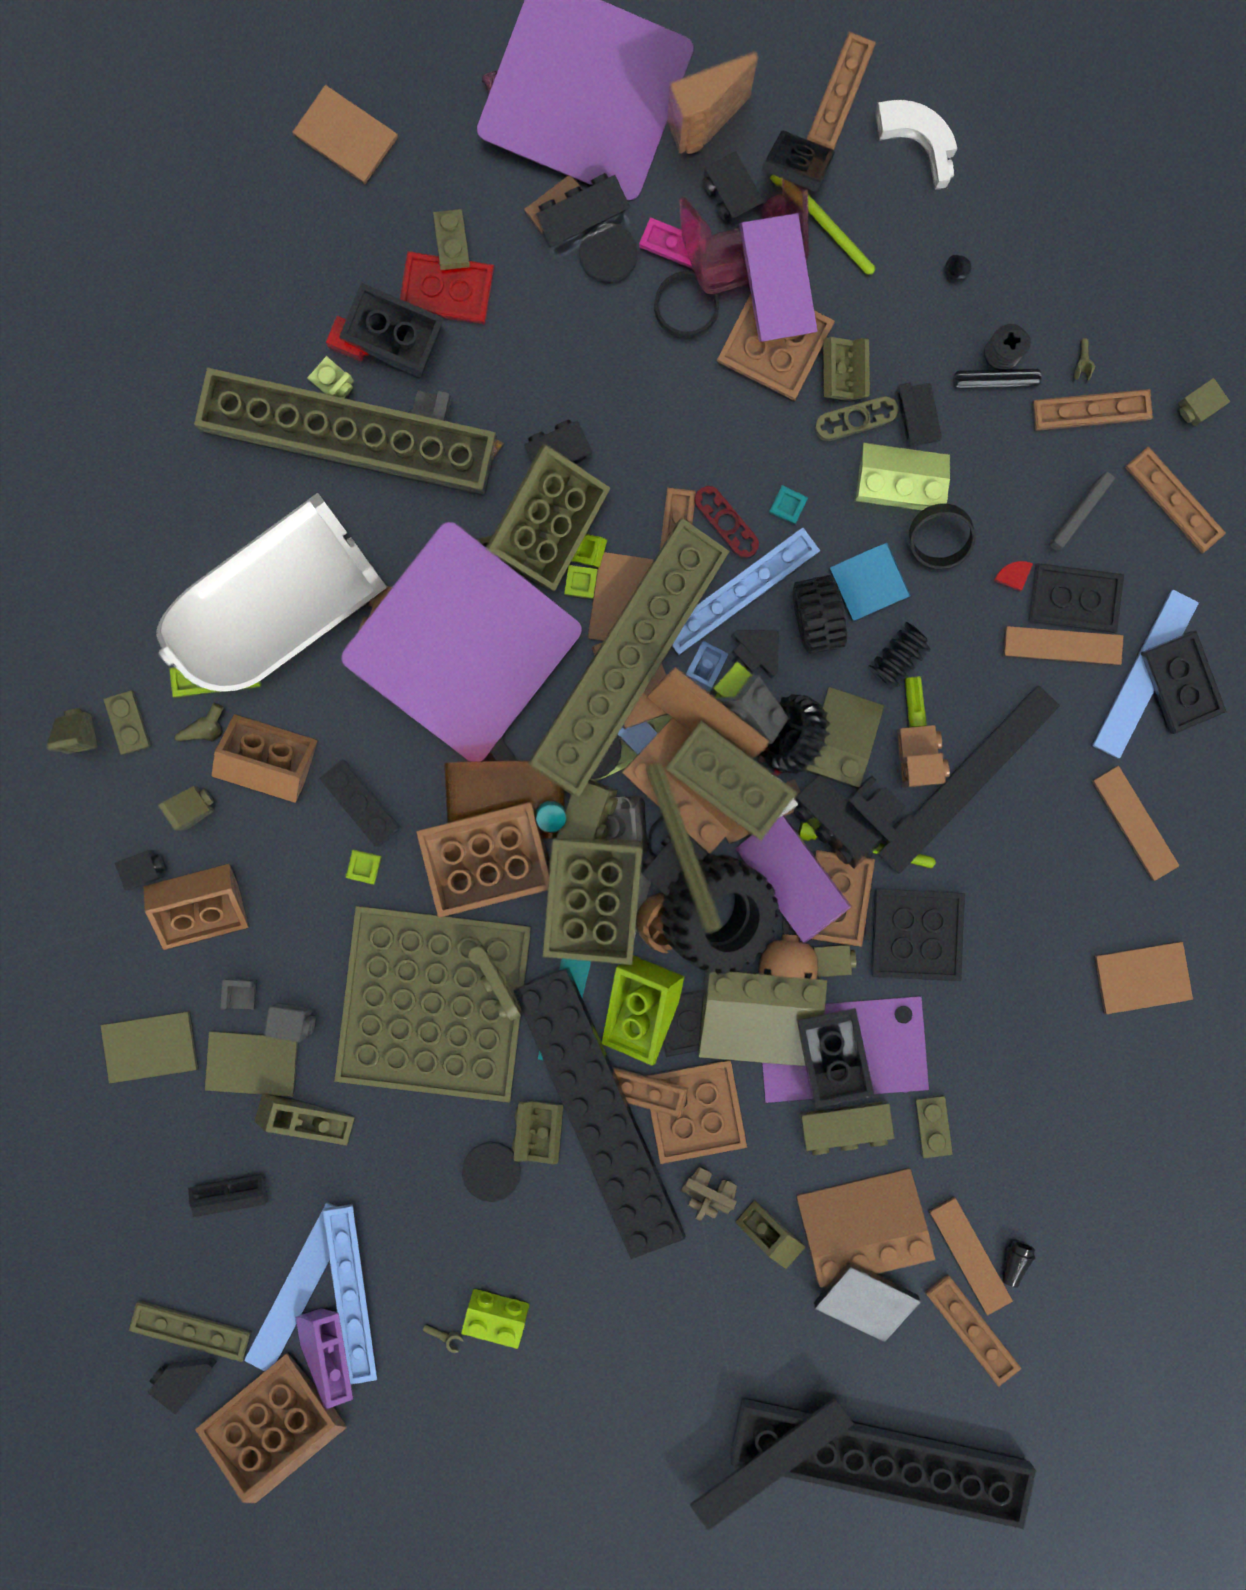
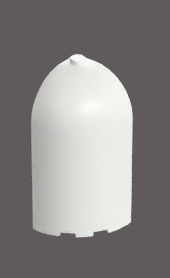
M316 493L188 587L175 599L163 614L157 627L156 636L162 648L158 652L169 666L174 663L187 679L198 686L215 691L243 689L259 682L385 590L387 586L353 539L350 537L348 540H345L343 536L347 534L346 530L319 493Z

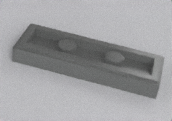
M1105 472L1097 479L1049 543L1050 547L1058 552L1066 545L1114 481L1115 477Z

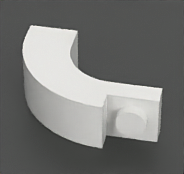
M907 100L878 102L875 113L880 140L907 137L919 142L926 149L930 157L935 189L947 188L951 177H954L953 162L951 159L947 160V158L954 157L957 145L953 133L946 122L935 111L920 103Z

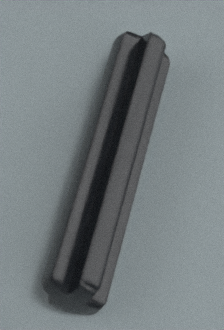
M1040 369L956 371L954 375V384L957 388L1038 386L1041 383Z

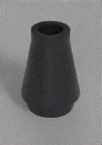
M1013 1241L1012 1245L1008 1246L1002 1279L1003 1283L1011 1287H1019L1021 1280L1036 1259L1034 1256L1035 1249L1032 1246L1020 1241Z

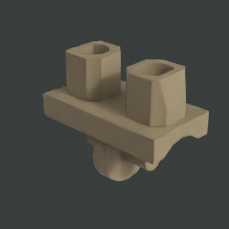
M700 1167L681 1188V1192L693 1197L688 1206L698 1210L695 1219L701 1221L705 1214L715 1219L718 1210L729 1214L737 1201L733 1200L737 1185L722 1180L717 1191H714L707 1187L712 1174Z

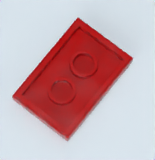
M407 251L400 299L443 318L485 324L494 265L469 261L470 267L440 270L439 256Z

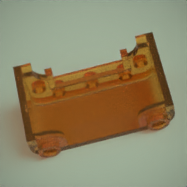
M529 761L444 763L447 823L530 802L532 803L535 815L537 808L546 801H556L565 809V790L528 766ZM540 828L543 839L557 838L559 830L547 832Z

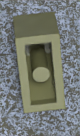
M192 786L158 805L174 830L186 831L214 812L211 806L214 801L205 788L200 790L196 786Z
M755 1200L735 1222L771 1259L785 1269L791 1265L805 1248L784 1225Z

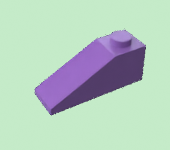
M320 1308L296 1316L300 1346L324 1408L328 1409L353 1400L339 1313Z

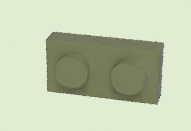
M462 209L433 212L440 270L470 267Z
M127 691L103 699L120 754L126 755L151 747L134 691Z
M945 1096L916 1098L915 1106L922 1157L931 1158L953 1155Z

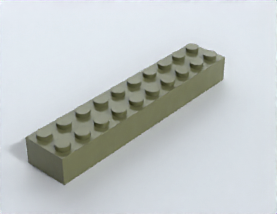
M207 368L194 422L196 428L201 432L482 495L485 494L497 441L496 433L212 368Z

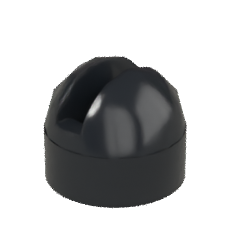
M952 255L947 260L945 266L947 275L953 279L967 277L972 268L970 260L962 255Z

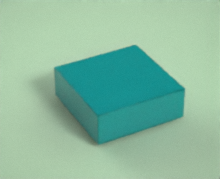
M782 485L769 513L795 525L808 497Z

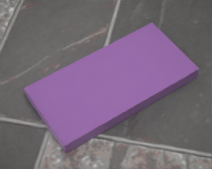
M798 213L740 223L759 342L818 332Z
M785 815L774 823L762 841L752 835L735 848L747 865L763 874L767 881L772 884L775 890L774 897L778 899V909L802 942L806 943L852 907Z

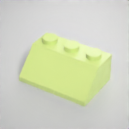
M863 443L855 501L924 510L936 504H947L950 483V455Z

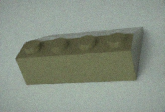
M543 444L486 550L535 584L555 591L605 500L610 487L549 446Z
M553 839L543 957L632 965L643 841L622 839Z
M729 971L726 974L705 972L698 1057L805 1066L797 1020L824 1015L827 980Z

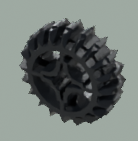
M791 694L789 697H782L779 703L788 716V720L773 743H768L760 755L765 758L766 763L783 773L797 774L798 771H806L808 765H814L815 757H822L820 750L823 746H827L824 740L825 737L830 735L826 730L830 722L826 719L828 713L822 709L823 706L819 702L806 695Z

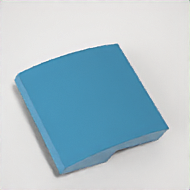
M888 543L830 567L853 621L911 596Z

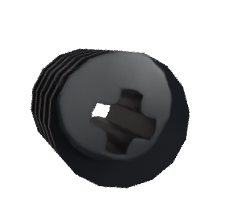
M1016 324L1001 326L986 345L985 356L988 363L999 370L1013 369L1028 352L1031 338L1022 327Z
M908 622L904 624L908 632L904 630L897 632L900 641L892 638L889 641L892 649L884 647L881 650L884 658L879 656L874 658L877 667L867 666L874 675L888 685L891 684L899 687L900 684L896 677H908L904 668L908 667L913 670L916 668L911 661L912 658L922 661L923 657L919 650L922 649L927 652L931 650L925 635Z

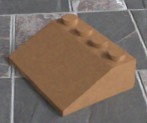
M756 52L670 83L667 122L679 154L685 151L691 154L701 150L704 147L703 145L707 144L751 97L757 64Z
M672 717L627 765L622 773L660 808L646 769L650 765L661 763L687 834L710 854L737 823L665 769L692 733Z
M531 802L416 831L438 918L549 890L551 863L549 862L550 859Z
M910 1168L796 1195L819 1287L827 1286L848 1261L878 1274L935 1260L928 1228Z
M285 1354L195 1430L241 1501L244 1503H257L346 1429L347 1426L334 1407L324 1408L316 1385L291 1356Z

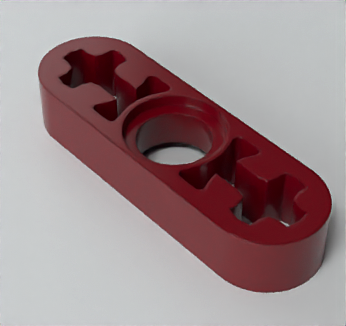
M704 486L699 489L695 496V506L737 557L748 559L754 556L759 547L757 536L715 487ZM704 493L707 496L711 494L715 496L713 503L717 508L721 504L725 507V509L718 511L714 518L709 515L714 513L712 507L708 504L705 506L701 504L703 501L702 494ZM725 514L731 515L735 520L734 528L728 531L721 529L718 524L719 518ZM739 527H742L744 530L739 533L743 540H752L750 545L752 550L750 552L746 549L742 551L738 549L741 543L736 536L733 541L728 538V536L735 534Z

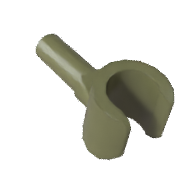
M1086 338L1081 340V357L1074 371V378L1078 380L1081 372H1084L1088 376L1087 381H1089L1095 370V364L1089 360V340Z
M425 1325L423 1328V1332L445 1342L450 1352H459L457 1347L449 1343L455 1338L463 1342L460 1333L453 1331L447 1334L428 1325Z

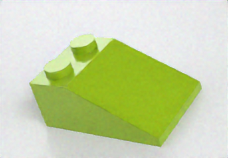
M634 955L632 965L620 964L617 966L602 1044L653 1066L679 1004L684 976Z

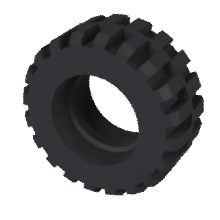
M710 855L704 857V861L700 859L697 861L713 904L723 896L734 893L735 905L730 919L718 931L705 935L704 925L682 870L678 874V880L671 882L668 887L670 893L663 900L662 906L665 907V911H661V922L665 926H663L662 931L665 938L668 939V944L691 964L708 973L726 974L729 972V969L735 972L742 969L743 964H751L756 960L755 956L758 953L762 954L767 948L765 944L768 939L772 940L775 933L773 926L777 925L778 914L775 913V910L779 906L778 899L774 897L775 890L763 874L729 855H720L718 857Z

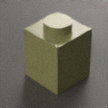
M1213 378L1186 396L1178 404L1181 407L1179 410L1184 420L1188 423L1191 422L1195 427L1230 403V400Z
M850 945L812 946L818 958L817 977L852 975L851 968H856L855 950H850Z

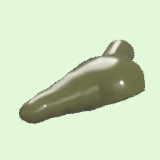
M213 703L206 717L197 719L194 723L176 734L174 739L176 741L191 739L216 740L221 735V726L217 720L224 708L217 703Z

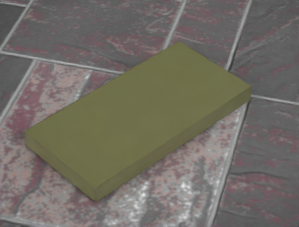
M700 721L665 768L760 841H762L797 794L796 791L702 721Z

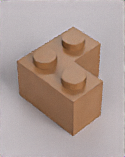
M936 726L898 729L897 738L902 787L908 788L945 783V777H949V763L947 759H943V753L938 754V749H942V736L940 731H936Z

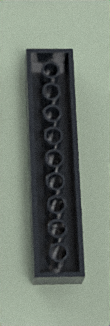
M742 1399L730 1454L732 1466L741 1467L812 1414ZM853 1423L851 1427L782 1477L1024 1529L1036 1470L1030 1461Z

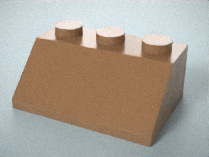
M234 714L215 750L211 776L296 803L305 784L318 740Z
M229 864L144 886L145 913L163 950L248 928V921L238 883Z

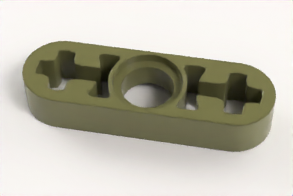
M883 396L827 412L818 418L815 424V432L821 440L832 441L888 425L896 418L898 405L891 397ZM881 404H884L886 408L891 407L892 411L889 412L888 418H885L883 414H878L872 418L874 422L870 423V413L867 407H871V413L878 411ZM859 411L864 415L865 422L862 426L855 427L849 423L848 416L851 412ZM839 415H843V425L847 429L846 431H842V425L835 427L832 430V434H828L827 430L822 431L821 427L824 426L825 420H829L830 424H834L840 421Z

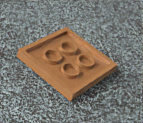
M750 294L717 362L795 401L823 346V339L827 338L835 321L814 311L818 332L759 342Z
M731 1060L646 1075L689 1088L682 1117L679 1118L650 1110L660 1164L747 1148Z

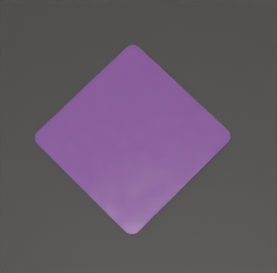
M524 0L478 122L477 133L481 139L590 185H592L590 180L604 173H607L608 178L616 175L626 199L634 200L641 192L667 123L670 83L683 79L693 53V43L689 38L602 0Z
M447 522L439 527L342 652V662L348 669L468 761L478 763L485 759L577 641L582 629L576 619L497 556L486 550L472 536L455 523Z

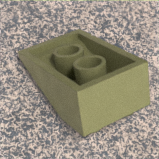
M828 687L822 709L828 713L826 719L830 722V725L826 730L830 735L825 737L824 740L827 746H823L820 750L822 757H815V764L808 765L806 772L817 776L821 775L823 778L853 788H860L884 705Z

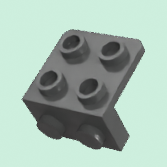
M759 675L749 676L736 697L715 698L769 741L768 743H773L788 720V716Z

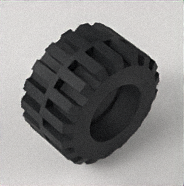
M826 575L795 582L793 587L795 613L801 639L808 653L814 654L845 647L847 642L845 614L839 589L833 577Z

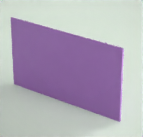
M921 996L825 1004L824 1014L856 1008L874 1094L929 1090ZM907 1006L911 1009L912 1019L908 1023L903 1024L896 1020L895 1011L898 1007ZM762 1063L766 1103L812 1099L806 1066Z

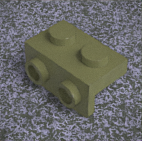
M836 337L823 339L824 397L852 401L870 395L869 339L847 340Z
M533 1100L518 1103V1108L515 1112V1122L517 1123L516 1136L512 1143L514 1161L558 1164L563 1114L562 1104Z

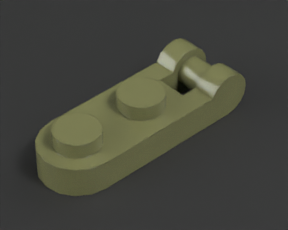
M482 946L472 948L469 951L468 958L471 963L480 966L484 973L481 981L488 993L494 991L499 1001L495 1003V1006L503 1019L508 1017L513 1021L522 1016L487 950Z

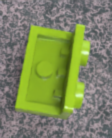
M473 1289L461 1334L518 1349L530 1305L516 1299Z

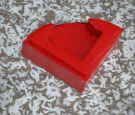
M1026 561L1013 562L1001 569L993 581L1022 591L1033 563Z

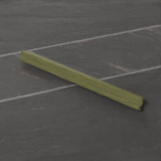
M655 763L646 769L704 928L707 932L714 931L721 927L719 917L661 763Z

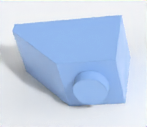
M703 641L685 675L707 693H710L729 653Z

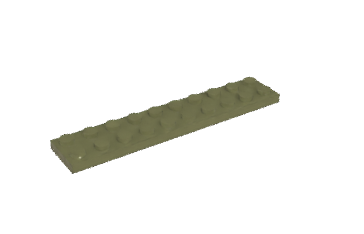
M681 518L677 522L529 760L528 766L573 796H580L730 552L685 519Z

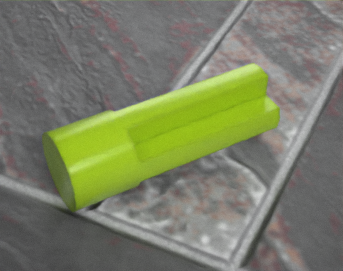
M921 677L905 678L909 728L927 726Z

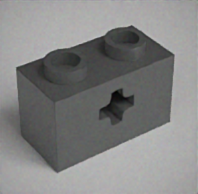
M276 1003L269 1006L264 1036L301 1042L310 1033L313 1034L316 1016H311L312 1008Z

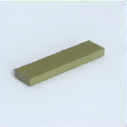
M142 1301L136 1302L129 1331L240 1362L244 1360L252 1332Z

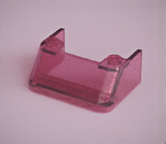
M782 179L783 194L770 198L764 204L762 219L798 213L807 261L809 256L808 189ZM685 197L680 198L682 240L701 288L707 294H717L749 284L740 227L711 235L709 225L701 218Z

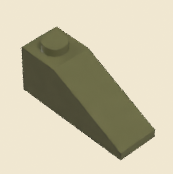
M81 708L63 711L64 716L55 718L47 743L48 750L71 754L98 748L90 713L82 712Z
M262 1094L255 1123L265 1132L347 1146L355 1117L289 1098Z

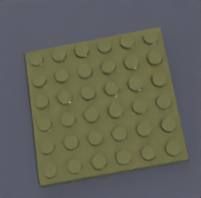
M356 906L334 1082L510 1103L520 1017L513 1021L508 1017L504 1019L501 1017L495 1006V1003L499 1001L494 991L488 993L481 981L484 973L479 965L470 962L468 954L475 946H482L487 950L521 1012V1007L513 990L525 984L531 926L447 916L438 918V915Z

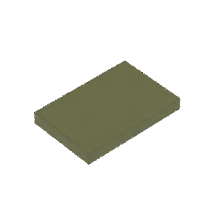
M190 1011L100 1025L109 1084L198 1069Z
M209 1031L205 1090L293 1097L298 1042L266 1037L262 1034Z

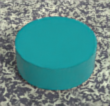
M556 801L542 803L536 810L538 826L547 832L560 830L566 822L564 807Z

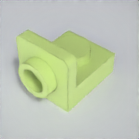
M327 356L308 376V380L327 395L345 398L353 389L351 385L354 382L352 376L344 372Z

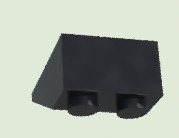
M361 283L339 338L395 368L421 378L444 318Z
M856 1008L797 1020L813 1105L816 1108L874 1096Z

